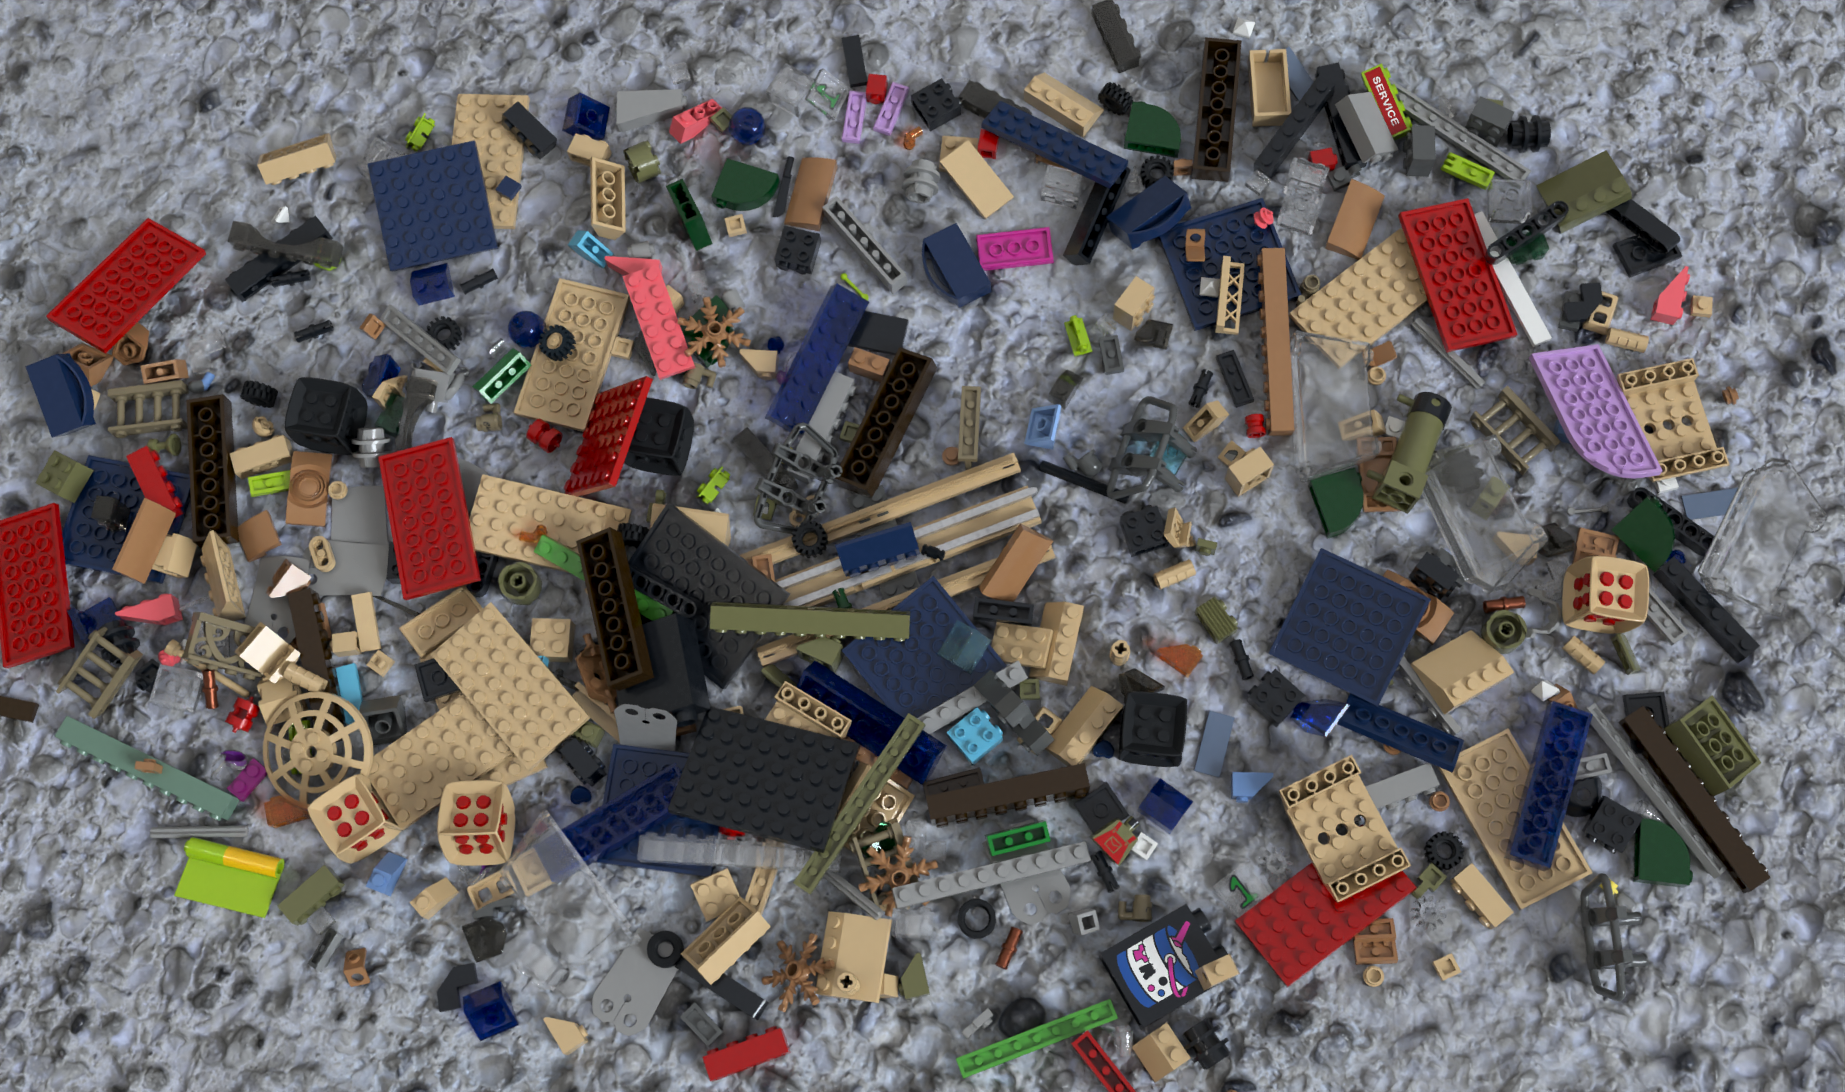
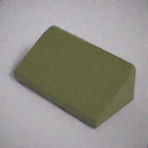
M1616 634L1611 641L1626 674L1630 675L1640 671L1641 668L1625 634Z
M771 664L762 668L763 676L778 689L787 681L801 690L794 681L775 665Z

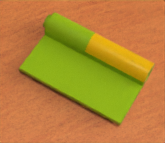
M195 837L186 841L184 851L189 859L174 894L175 897L261 918L266 917L284 869V859Z

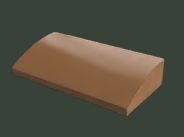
M818 157L802 158L785 217V225L820 232L824 218L822 207L828 203L837 170L836 160Z
M1351 179L1325 249L1357 260L1361 259L1385 195L1364 183Z
M144 498L112 570L131 580L145 584L176 513Z
M1020 523L980 584L979 589L981 593L995 600L1014 602L1053 543V540Z

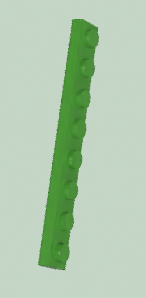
M542 535L534 552L585 581L579 554L547 535ZM635 590L639 613L654 621L675 613L670 608Z
M1108 999L958 1057L956 1061L964 1079L1114 1021L1118 1017L1111 999Z

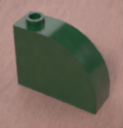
M1142 101L1132 102L1124 149L1178 158L1181 132L1175 118L1161 107Z
M727 158L711 195L713 203L718 208H728L735 211H749L759 208L767 203L775 194L780 183L777 173Z
M680 179L667 185L666 188L695 250L698 251L713 244L702 215L684 180Z
M716 295L711 299L712 307L714 305L717 306L714 314L718 315L715 320L722 322V316L726 318L728 309L724 302ZM701 309L691 316L696 322L700 320L702 325L708 323V320L703 317L706 314ZM680 326L688 348L691 347L688 342L698 341L695 337H703L701 331L694 333L695 329L685 331L687 326ZM727 326L725 329L726 332H732L733 327ZM723 339L721 341V344L726 347L723 348V350L726 351V349L729 346V343L727 339ZM706 342V349L702 346L700 354H697V351L693 353L706 368L717 362V357L712 359L714 350H711L714 344L711 342Z
M1355 467L1312 479L1309 482L1308 488L1327 539L1347 531L1361 512L1364 500L1361 485L1362 477L1359 472L1357 473Z
M1648 496L1611 530L1655 572L1665 563L1673 550L1675 531L1670 517L1661 508L1662 503L1656 497L1651 498Z
M1643 818L1635 831L1633 882L1682 888L1689 886L1693 879V872L1690 870L1689 852L1683 839L1670 826L1657 820Z

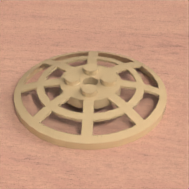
M323 691L308 692L289 699L272 716L264 735L263 760L268 777L275 789L292 804L307 809L310 805L307 804L308 793H320L331 789L341 782L349 767L361 769L360 774L368 778L373 761V741L366 720L352 703L333 693ZM307 698L324 699L320 710H307L300 713L297 711L295 702ZM331 702L337 703L353 717L355 722L344 727L336 717L327 713ZM288 707L291 718L283 725L279 735L276 736L271 733L273 725L278 716ZM317 716L314 727L304 729L301 718ZM326 719L331 722L338 731L331 735L322 729L324 720ZM294 724L297 734L292 741L284 739L286 731ZM358 729L361 732L364 744L363 761L351 759L352 745L349 734ZM341 738L344 742L345 757L337 755L335 742ZM269 742L276 744L275 754L279 769L275 772L272 771L270 765ZM281 746L290 749L291 760L284 765L281 757ZM312 746H314L317 750V754L315 757H313L310 754V748ZM334 763L342 765L340 772L332 780L327 771ZM295 767L301 772V784L296 782L288 774V771ZM320 775L325 785L309 787L310 776ZM283 776L290 785L300 790L299 801L288 795L279 785L277 779Z

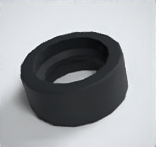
M971 899L965 902L959 909L957 916L958 925L966 936L980 939L988 936L993 931L996 924V914L992 905L987 901ZM973 907H981L989 915L988 925L980 931L971 930L965 923V915Z

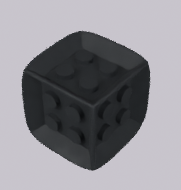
M301 377L295 383L285 416V431L295 443L305 448L332 454L353 455V452H356L359 445L352 444V439L357 438V429L364 428L368 408L367 401L355 387L348 384L320 378Z
M646 398L624 463L641 471L670 476L682 475L687 464L694 433V419L690 410L675 402Z
M1127 692L1124 697L1125 706L1121 720L1118 759L1132 764L1147 766H1180L1186 735L1187 699L1163 693Z

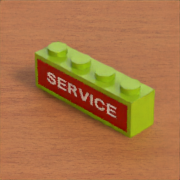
M1381 63L1361 72V78L1367 92L1372 93L1394 141L1406 136L1407 132L1411 130L1412 123L1409 117L1405 118L1403 113L1405 111L1402 100L1398 101L1396 97L1398 91L1395 84L1391 85L1389 81L1391 75L1388 68H1384Z

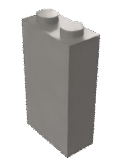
M1371 92L1349 94L1335 104L1363 163L1371 162L1373 164L1380 160L1385 162L1393 158V154L1398 151V147Z

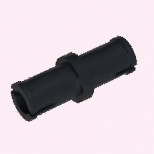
M492 268L479 276L475 275V278L460 284V287L466 295L479 287L480 289L484 288V285L498 279Z
M306 269L293 273L288 271L287 274L271 276L272 286L274 288L289 284L293 286L295 283L311 281L310 272Z
M327 320L295 331V337L303 335L297 338L296 341L301 343L302 341L311 338L316 339L319 338V335L334 331L333 326L325 328V326L332 324V322Z
M1203 369L1198 382L1194 384V392L1189 400V405L1192 407L1196 403L1195 407L1199 408L1204 395L1209 390L1208 385L1213 376V373L1209 370L1206 374V369Z
M1237 639L1230 642L1229 645L1235 657L1234 663L1238 665L1242 680L1253 678L1254 674L1249 664L1250 658L1249 655H1246L1242 640Z
M1102 851L1096 852L1097 856L1092 854L1090 858L1098 870L1097 875L1102 878L1108 893L1113 892L1114 889H1119L1120 886L1112 873L1113 869L1108 865Z

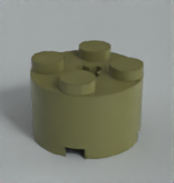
M648 140L623 150L625 160H628L629 163L628 168L638 184L661 174L658 166L660 162L656 154L652 155V147Z
M524 562L509 564L501 571L498 578L501 592L510 602L516 605H530L537 599L542 589V581L539 575L530 565Z
M1509 610L1495 612L1481 629L1482 639L1500 654H1508L1517 649L1524 641L1527 633L1524 619L1517 613L1515 614Z

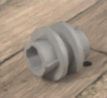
M924 159L914 160L912 165L904 170L905 180L902 182V189L906 192L905 197L915 203L929 202L932 196L938 193L937 183L940 181V174L936 170L937 165Z
M383 427L357 429V438L352 439V444L359 445V451L353 452V457L359 458L360 467H380L378 457L391 453V450H384V443L391 442V439L384 436Z

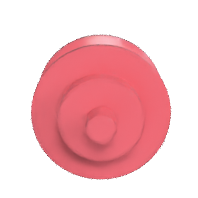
M1261 208L1260 212L1254 213V224L1265 229L1267 224L1271 225L1274 221L1273 212L1266 208Z
M164 650L158 654L160 663L167 668L173 667L181 660L179 656H170Z

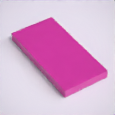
M1049 227L976 235L978 259L984 271L1054 263Z

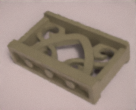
M193 612V621L182 659H186L187 663L199 666V663L205 664L206 668L218 671V668L224 669V673L229 675L243 674V678L255 681V678H262L263 674L254 667L252 669L246 668L244 666L245 660L237 654L224 658L214 642L225 639L230 631H233L234 641L239 647L241 645L240 637L244 635L247 638L255 627L203 612ZM201 623H203L204 637L197 638ZM219 628L222 631L221 636L213 637V635H218L216 634V629ZM200 641L206 642V645H202L198 649L205 650L203 656L197 655L194 650L195 645ZM211 655L214 657L216 661L209 659ZM237 662L238 667L232 666L230 664Z

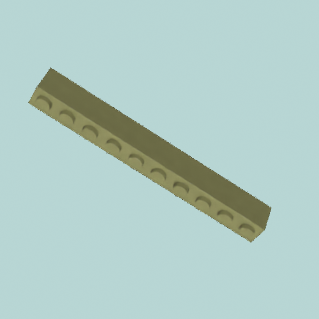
M713 602L710 609V629H715V632L719 633L735 630V633L739 634L755 631V634L759 635L766 634V632H774L775 635L779 636L786 635V633H794V636L800 637L806 636V634H814V637L834 635V638L854 636V639L873 637L874 640L893 638L894 641H905V639H909L910 611Z

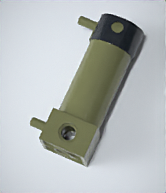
M1432 392L1418 393L1415 395L1414 400L1402 394L1398 395L1397 401L1410 406L1390 463L1382 475L1372 470H1368L1366 474L1367 477L1378 481L1372 496L1373 499L1407 514L1421 497L1428 479L1426 471L1452 409L1450 402L1446 398Z

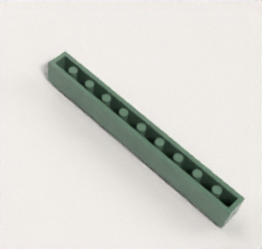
M69 716L65 717L54 736L61 739L60 744L71 748L72 745L77 747L76 752L87 756L91 754L94 756L93 760L104 764L106 761L110 763L109 768L120 772L121 769L126 771L127 777L137 780L139 777L143 779L142 784L152 789L154 786L159 787L160 790L158 792L170 797L172 793L177 796L175 800L185 805L188 802L194 804L192 808L203 813L204 810L211 812L209 816L218 821L221 818L229 820L239 802L238 798ZM144 759H154L157 764L163 766L162 774L140 772L134 769L136 761L144 762Z

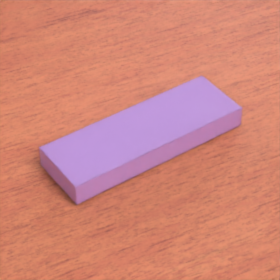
M892 82L874 124L873 131L891 136L909 93V87Z
M849 91L842 142L860 144L867 103L866 92Z

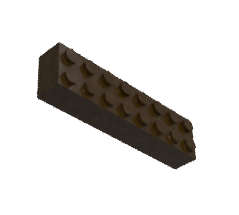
M1205 37L1191 179L1228 182L1242 40Z
M901 347L898 348L840 464L843 472L839 473L841 476L834 478L839 487L868 498L873 497L937 370V366L932 358Z
M224 394L186 400L193 542L202 548L209 531L214 530L226 544L239 543L236 477L230 453L234 452L232 403Z
M609 527L576 541L608 687L621 691L654 678L622 533Z
M1085 763L933 794L926 796L932 826L936 825L937 828L948 826L949 822L956 821V824L968 822V818L984 819L988 817L987 814L1004 815L1007 814V810L1023 811L1027 809V806L1035 805V807H1042L1047 805L1046 802L1050 801L1061 803L1065 802L1066 798L1073 796L1074 799L1086 797V794L1089 793L1090 784Z

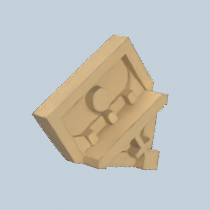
M403 375L391 378L379 385L372 398L382 410L390 413L398 396L405 397L402 390L408 376Z
M1176 507L1168 509L1164 536L1174 548L1196 546L1193 536L1190 535L1191 522L1184 523Z

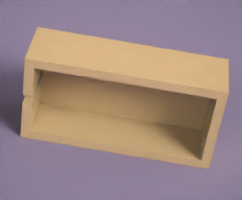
M1286 49L1269 50L1267 62H1264L1266 50L1249 51L1247 66L1252 127L1280 126L1291 114Z

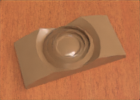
M1396 437L1357 438V465L1362 477L1361 485L1364 494L1363 512L1400 511L1372 498L1378 481L1366 476L1368 470L1382 475L1389 465L1396 448Z
M293 451L287 497L286 524L325 527L332 454Z
M1387 569L1383 577L1431 599L1415 634L1433 645L1454 612L1438 598L1417 588L1407 578Z

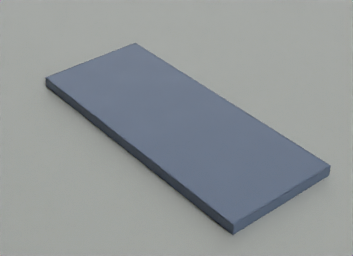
M1287 47L1285 49L1287 53L1289 88L1296 99L1300 101L1314 82L1292 49Z
M1743 487L1681 496L1686 517L1691 520L1749 511Z
M1209 711L1194 771L1220 778L1235 717Z

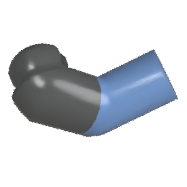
M206 372L202 380L189 382L188 389L193 393L206 391L215 375Z

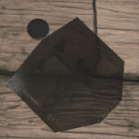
M1148 319L1136 332L1134 340L1141 345L1167 350L1173 324Z
M1551 523L1530 530L1531 535L1538 536V553L1550 558L1574 550L1575 541L1557 523Z
M1136 668L1119 674L1117 678L1120 691L1124 696L1127 692L1143 691L1157 693L1165 689L1164 685Z
M486 917L462 926L476 963L503 953L507 936L503 923Z

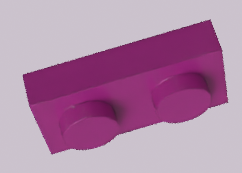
M253 758L226 789L240 801L244 802L266 777L265 766Z

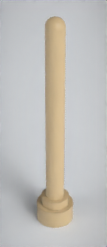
M172 639L164 652L170 656L182 658L184 650L179 642ZM205 664L193 665L201 671L206 669ZM215 671V680L245 698L250 695L248 690Z

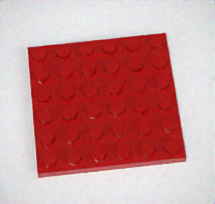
M645 376L603 391L596 396V406L590 413L589 425L583 432L582 437L584 439L582 445L577 449L576 455L578 456L576 462L571 466V476L565 483L564 494L578 497L616 487L653 381L652 378Z

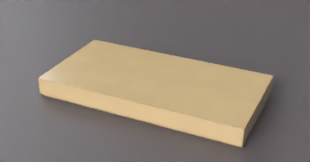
M969 140L939 162L985 220L1014 198Z
M462 585L401 626L399 630L422 659L442 645L483 608L467 587Z

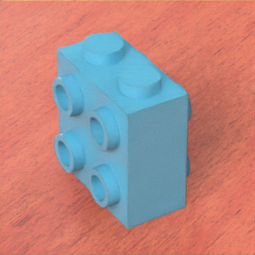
M978 707L947 731L948 738L972 766L1003 741L1002 730L996 724L993 726L989 721L991 719L985 710L980 711Z

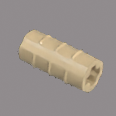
M1610 327L1606 335L1605 344L1644 353L1648 346L1649 337L1640 333L1637 334Z
M1188 559L1154 573L1153 578L1158 589L1161 590L1182 580H1187V578L1194 576L1196 571L1191 560Z
M1575 635L1562 647L1569 656H1572L1593 675L1605 664V661L1599 657V654L1592 651Z
M1118 640L1111 647L1110 660L1114 665L1122 666L1129 659L1130 647L1126 641Z
M290 663L287 666L283 678L310 692H322L328 683L326 679L294 663Z
M844 972L837 979V985L844 994L854 995L860 989V982L853 973ZM850 980L853 982L852 985L845 986L846 982L848 983Z

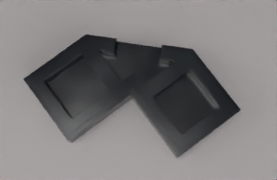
M1600 283L1581 284L1579 287L1582 301L1564 303L1566 323L1584 322L1603 301Z
M475 963L452 968L437 991L439 1011L441 1013L461 1008L458 988L478 983Z

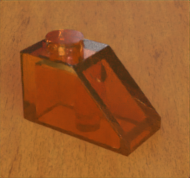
M1188 644L1159 648L1156 653L1158 658L1187 678L1190 677L1203 658L1200 649Z
M275 796L270 798V801L264 802L267 824L272 828L310 819L307 810L282 796Z

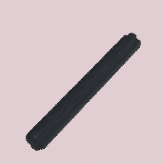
M1044 460L1040 463V471L1108 497L1106 492L1108 485ZM1129 496L1114 500L1126 504Z

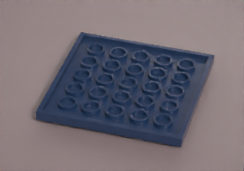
M476 141L367 164L391 272L499 249Z
M1263 198L1176 224L1169 231L1158 236L1194 331L1216 325L1218 297L1200 296L1201 277L1220 279L1223 256H1231L1230 262L1245 263L1240 317L1262 309V302H1259L1258 299L1261 284H1258L1260 266H1257V255H1260L1262 248H1283L1273 223L1271 225L1267 224L1265 229L1254 224V213L1260 212L1261 208L1267 209ZM1187 229H1205V261H1186L1185 243ZM1192 234L1190 236L1192 241H1198L1201 238L1199 234ZM1285 254L1287 297L1289 302L1298 299L1302 294ZM1230 268L1229 274L1235 278L1240 274V269ZM1231 284L1228 287V292L1233 296L1238 292V288ZM1230 301L1226 308L1231 313L1237 306Z
M88 455L85 466L94 471L76 502H72L62 531L65 563L69 566L123 576L112 570L145 496L129 463ZM166 470L168 473L166 478L168 481H171L175 488L173 493L175 497L177 496L183 505L181 507L183 514L174 518L167 533L173 535V533L179 534L191 498L190 474ZM151 569L146 581L163 584L166 574Z
M1321 548L1268 654L1378 707L1431 599Z
M934 576L892 609V611H910L909 639L894 641L893 638L874 640L873 637H865V639L853 640L842 649V652L900 723L903 722L908 713L917 718L970 688L988 671L992 670L996 673L1007 666ZM922 732L916 739V743L924 737Z
M613 744L592 862L706 877L713 873L720 826L668 813L669 804L690 753Z

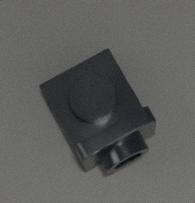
M151 659L135 673L137 687L151 694L154 692L153 685L167 674V668Z

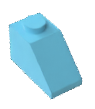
M577 230L568 243V246L577 254L601 268H604L607 264L605 256H613L614 254L588 231Z

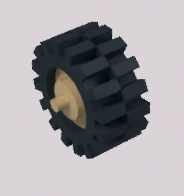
M552 325L549 326L550 330L545 329L546 333H541L540 335L543 339H539L541 344L539 348L551 360L563 361V358H568L567 354L572 355L571 349L575 350V346L572 345L576 344L575 337L561 325H555V328Z

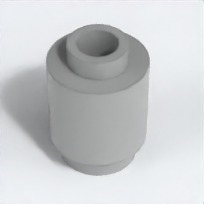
M649 241L631 244L630 247H627L630 258L653 259L652 255L655 254L653 243L650 244Z
M728 289L723 292L721 300L728 310H731L733 313L741 307L744 312L746 311L745 304L737 290Z

